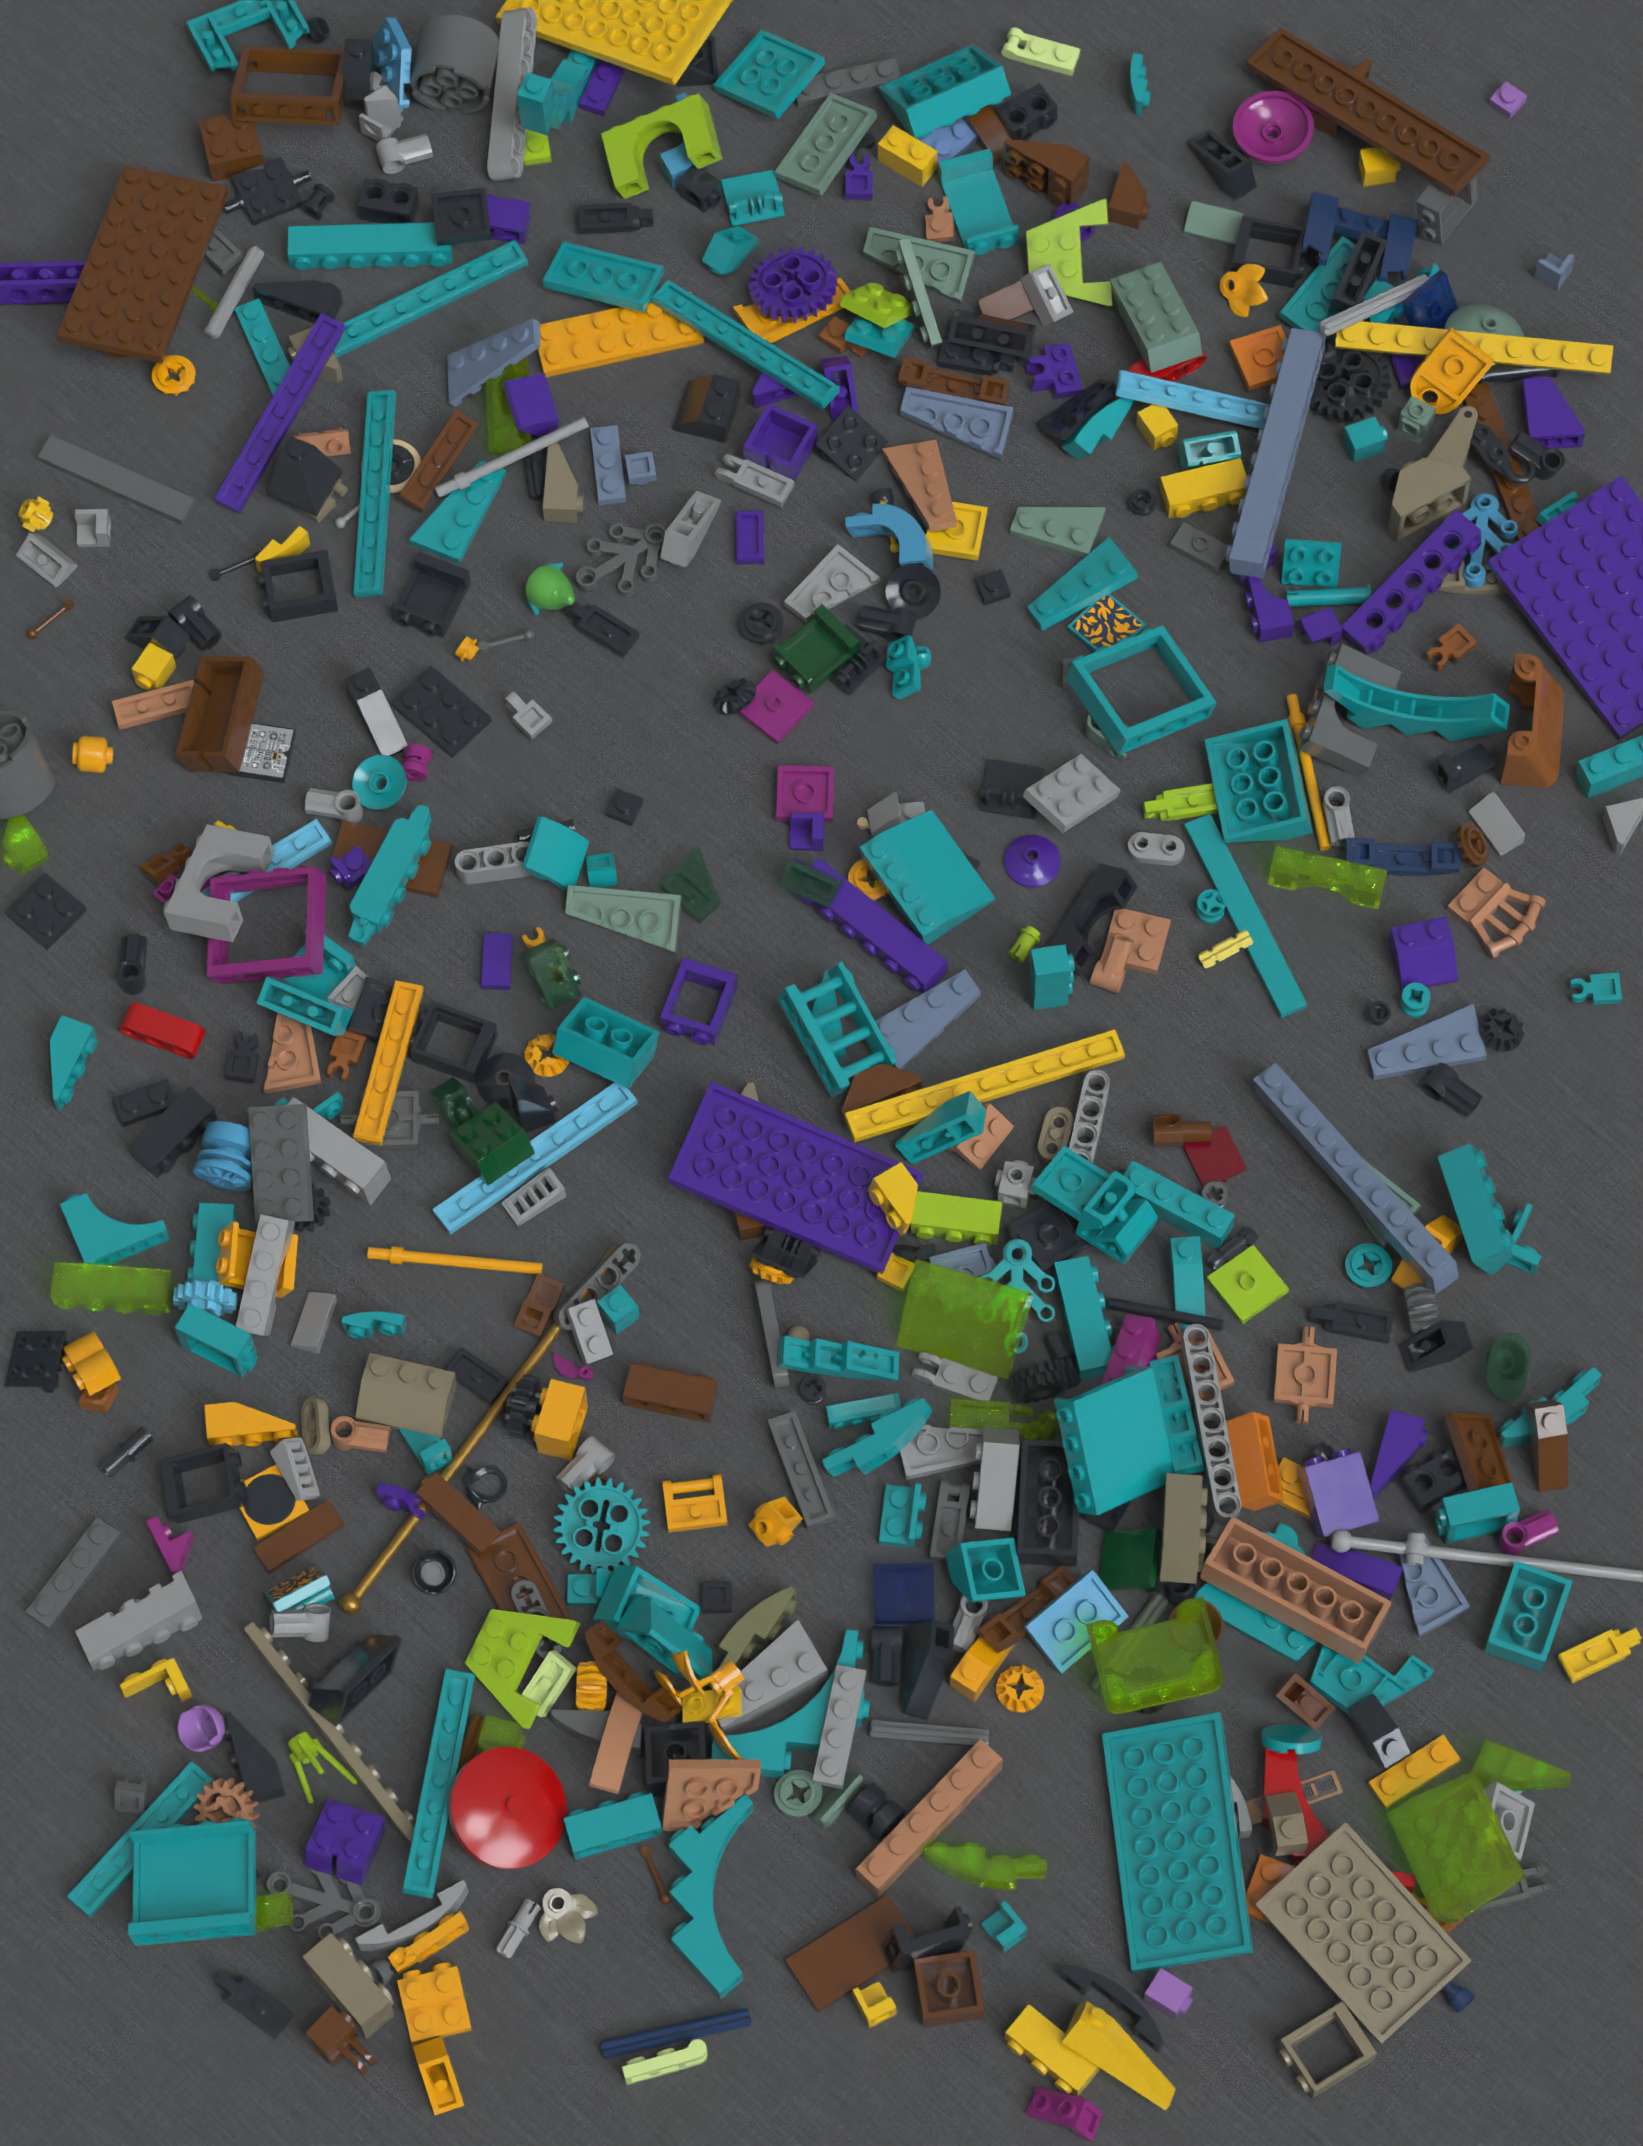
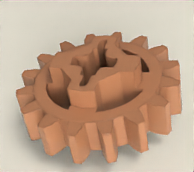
M232 1777L225 1781L223 1778H219L203 1786L204 1791L197 1794L201 1802L194 1805V1808L200 1811V1815L195 1817V1821L224 1823L234 1818H243L250 1820L255 1829L256 1825L252 1820L258 1818L259 1814L253 1811V1807L258 1805V1801L250 1800L253 1794L252 1790L243 1791L244 1782L235 1785L234 1778ZM220 1792V1795L216 1797V1801H213L214 1796Z

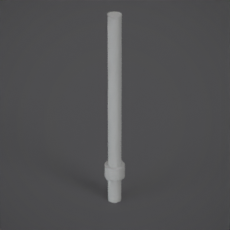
M585 417L580 418L466 473L462 471L453 475L454 479L435 487V490L439 497L458 488L461 491L469 487V483L589 427Z

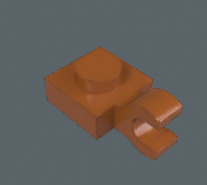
M834 316L819 334V341L840 354L845 349H848L856 356L862 358L868 351V348L844 340L846 330L850 325Z

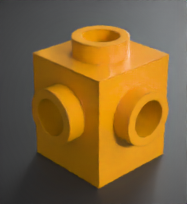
M784 1496L759 1506L754 1512L756 1516L748 1526L753 1530L756 1538L766 1547L775 1544L783 1545L793 1537L792 1531L803 1518Z

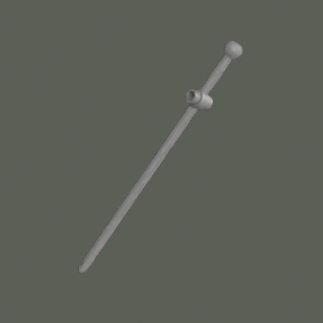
M1338 1529L1332 1533L1331 1548L1336 1552L1342 1553L1350 1548L1403 1554L1406 1556L1405 1564L1410 1566H1423V1561L1426 1557L1514 1567L1515 1561L1544 1571L1643 1582L1642 1570L1430 1546L1425 1543L1426 1536L1419 1533H1408L1407 1542L1354 1537L1348 1531Z

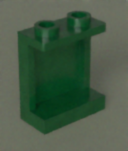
M821 604L814 610V619L781 646L778 643L772 646V660L780 670L783 671L785 669L791 675L792 682L799 689L804 688L811 694L836 674L839 669L847 665L850 658L854 659L856 652L860 653L859 640Z

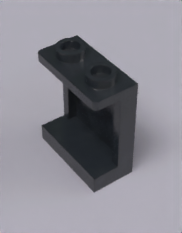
M418 551L414 559L415 569L398 603L393 602L391 606L392 617L402 626H413L428 636L436 635L444 638L471 584L469 570Z
M961 1906L955 1907L943 1925L944 1930L910 1940L904 1923L893 1926L881 1945L891 1973L914 1967V1959L960 1952L972 1931V1923L968 1914L963 1913Z

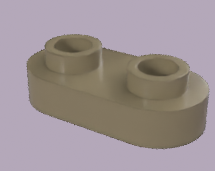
M1064 1107L1050 1109L1045 1116L1037 1152L1040 1159L1048 1164L1064 1145L1068 1147L1074 1119L1072 1113ZM1060 1121L1064 1126L1057 1128L1054 1126V1123ZM1053 1147L1057 1152L1050 1154L1047 1152V1149Z
M308 1397L301 1408L302 1437L308 1454L323 1455L331 1445L328 1419L329 1408L326 1401L322 1398Z

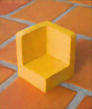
M876 1982L862 1990H859L858 1987L852 1989V1997L869 2028L896 2015V2006L892 1998H888L880 1982Z

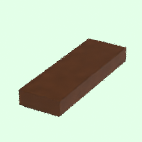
M437 1472L415 1493V1496L479 1555L501 1534L500 1530Z
M327 1499L253 1547V1550L268 1573L271 1574L344 1527L345 1524Z

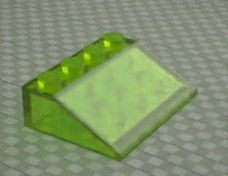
M917 1259L907 1291L897 1346L918 1353L926 1352L933 1354L940 1359L945 1358L968 1368L1009 1380L1034 1295L1027 1291Z
M1474 1771L1411 1797L1387 1813L1436 1920L1454 1924L1526 1878L1479 1777Z

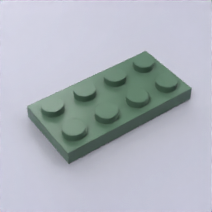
M830 93L775 170L776 178L822 196L876 120V110Z

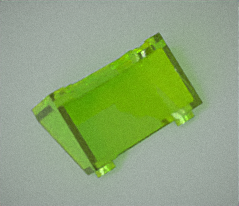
M1204 1597L1188 1599L1182 1602L1176 1609L1177 1619L1119 1632L1116 1623L1108 1620H1099L1086 1624L1105 1706L1109 1712L1115 1714L1126 1713L1211 1693L1221 1688L1224 1678Z

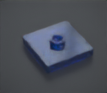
M1442 270L1435 273L1401 302L1409 326L1443 329L1450 315L1458 309L1447 273Z
M933 1563L874 1564L875 1624H916L931 1619L935 1620Z

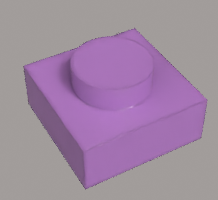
M1506 81L1489 99V105L1511 119L1524 105L1527 95Z

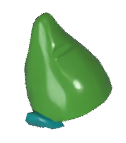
M563 562L541 566L528 578L526 584L527 601L535 616L539 614L540 610H558L574 603L573 586L561 571Z

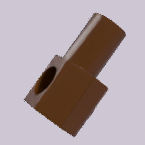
M1181 1114L1152 1115L1154 1147H1181L1183 1142L1212 1141L1211 1121L1182 1122Z

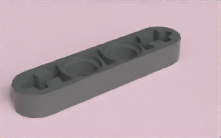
M632 1243L617 1245L556 1309L553 1317L555 1325L560 1330L571 1331L570 1324L564 1322L566 1319L564 1312L566 1308L583 1302L581 1295L585 1289H590L593 1292L597 1305L598 1300L619 1286L640 1262L641 1253L638 1247ZM622 1251H630L628 1256L631 1260L630 1262H622L618 1267L613 1264L619 1263L623 1259ZM605 1268L613 1273V1281L609 1285H605L600 1277L601 1272Z
M767 1279L754 1281L774 1388L789 1387L787 1368L778 1367V1349L781 1337L770 1282Z

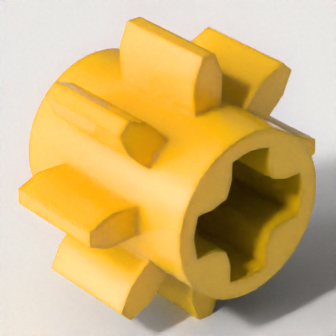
M39 496L36 500L26 499L18 512V516L21 517L20 521L23 522L22 527L31 532H34L35 529H46L53 518V512L50 511L51 507H49L50 502Z

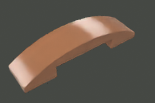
M618 1692L608 1717L589 1783L590 1787L619 1794L634 1738L643 1715L642 1711L630 1704Z

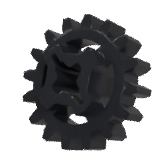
M523 1374L522 1379L519 1380L518 1387L513 1386L512 1393L508 1396L505 1420L508 1421L510 1437L525 1439L526 1434L529 1433V1428L532 1427L534 1416L541 1413L539 1377Z

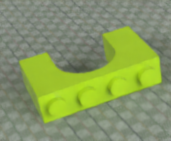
M699 93L686 96L679 102L662 106L657 111L638 116L633 121L614 126L609 131L601 133L614 186L624 199L649 190L643 166V156L650 142L661 134L668 132L682 134L688 158L698 169L723 159L709 105Z

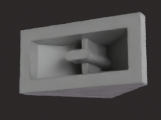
M1643 798L1605 807L1602 819L1614 854L1618 856L1621 855L1643 818Z

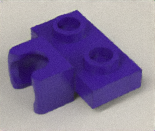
M1070 343L1043 346L1042 356L1028 359L1025 372L1027 374H1036L1030 387L1032 391L1049 390L1052 387L1055 398L1076 396L1083 391Z

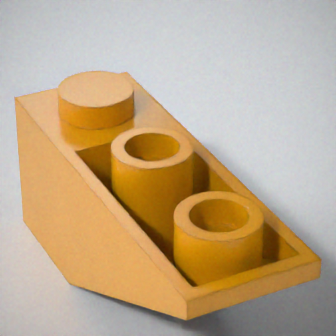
M226 1402L204 1405L207 1440L210 1447L227 1443L231 1447L241 1444L255 1447L261 1445L262 1442L274 1441L275 1443H280L284 1439L299 1438L295 1424L242 1404Z

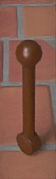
M71 599L66 600L60 609L36 628L29 629L27 637L35 639L38 632L62 613L71 610L75 603Z
M643 1846L640 1849V1854L642 1858L646 1859L661 1894L660 1902L662 1904H669L671 1902L670 1894L666 1893L651 1857L652 1849L649 1846Z

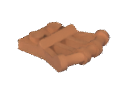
M1483 868L1447 906V911L1476 934L1488 956L1493 959L1498 957L1500 952L1512 946L1518 947L1523 941L1522 937L1527 932L1531 933L1536 928L1535 922L1538 913L1544 908L1546 901L1537 895H1527L1512 890L1507 882L1503 883L1490 871ZM1509 900L1527 906L1526 916L1520 914L1505 901ZM1498 909L1518 926L1514 930L1509 929L1495 918L1493 913ZM1484 923L1501 935L1503 939L1496 942L1491 941L1482 925Z

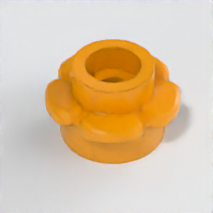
M466 636L460 644L455 655L461 658V662L465 659L468 661L473 659L479 650V647L475 645L477 639L472 640Z

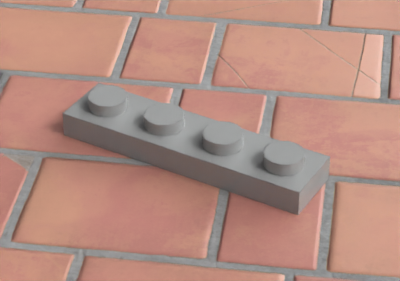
M840 1665L836 1666L813 1776L814 1784L843 1789L867 1674L866 1670Z

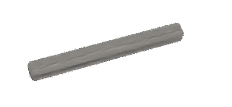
M1425 274L1420 275L1322 320L1319 323V332L1323 333L1324 336L1332 335L1423 293L1431 288V279Z

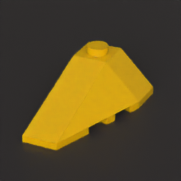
M1088 2001L1080 2003L1075 2010L1061 2043L1166 2111L1176 2090L1175 2087L1114 2018Z

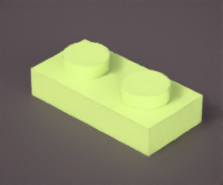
M556 1650L549 1651L522 1695L541 1704L537 1713L540 1718L547 1716L577 1669Z

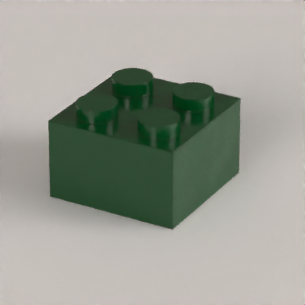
M494 1102L449 1133L459 1157L487 1186L535 1154L524 1129L497 1102Z

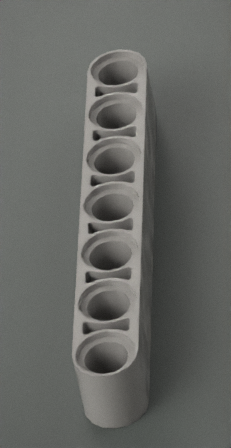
M531 7L504 11L502 14L487 163L488 174L492 181L495 182L519 178L523 172L527 129L521 127L517 93L526 72L532 73L537 18Z
M1193 1324L1184 1331L1181 1342L1182 1356L1200 1452L1205 1469L1204 1474L1212 1516L1217 1524L1227 1526L1232 1516L1237 1519L1241 1510L1240 1493L1210 1334L1204 1326ZM1197 1337L1202 1341V1344L1194 1346L1188 1339ZM1195 1365H1203L1208 1371L1206 1373H1198L1193 1367ZM1206 1392L1213 1399L1211 1401H1203L1198 1395ZM1212 1420L1218 1424V1428L1208 1429L1204 1422ZM1218 1448L1224 1455L1222 1457H1214L1209 1453V1450ZM1223 1476L1229 1483L1221 1486L1214 1481V1478ZM1223 1504H1228L1234 1509V1512L1225 1514L1219 1507Z

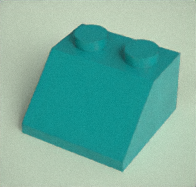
M1014 1538L960 1543L945 1553L951 1582L970 1603L1026 1596Z

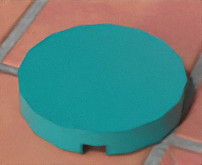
M1277 1724L1265 1727L1261 1731L1262 1745L1278 1753H1287L1288 1749H1296L1295 1753L1309 1754L1318 1751L1321 1747V1733L1310 1727L1294 1724Z

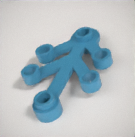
M1479 494L1474 497L1471 502V508L1462 513L1470 521L1477 518L1476 526L1481 530L1482 539L1478 550L1471 555L1470 564L1463 571L1465 585L1470 588H1479L1486 580V571L1482 566L1485 541L1497 554L1512 545L1510 543H1503L1488 527V520L1490 519L1501 530V535L1505 539L1515 538L1518 532L1517 523L1513 520H1506L1498 512V500L1490 494ZM1506 528H1512L1513 530H1512V531H1506L1505 529H1506ZM1449 542L1445 545V547L1448 545L1454 546L1450 550L1456 549L1459 546L1455 542Z

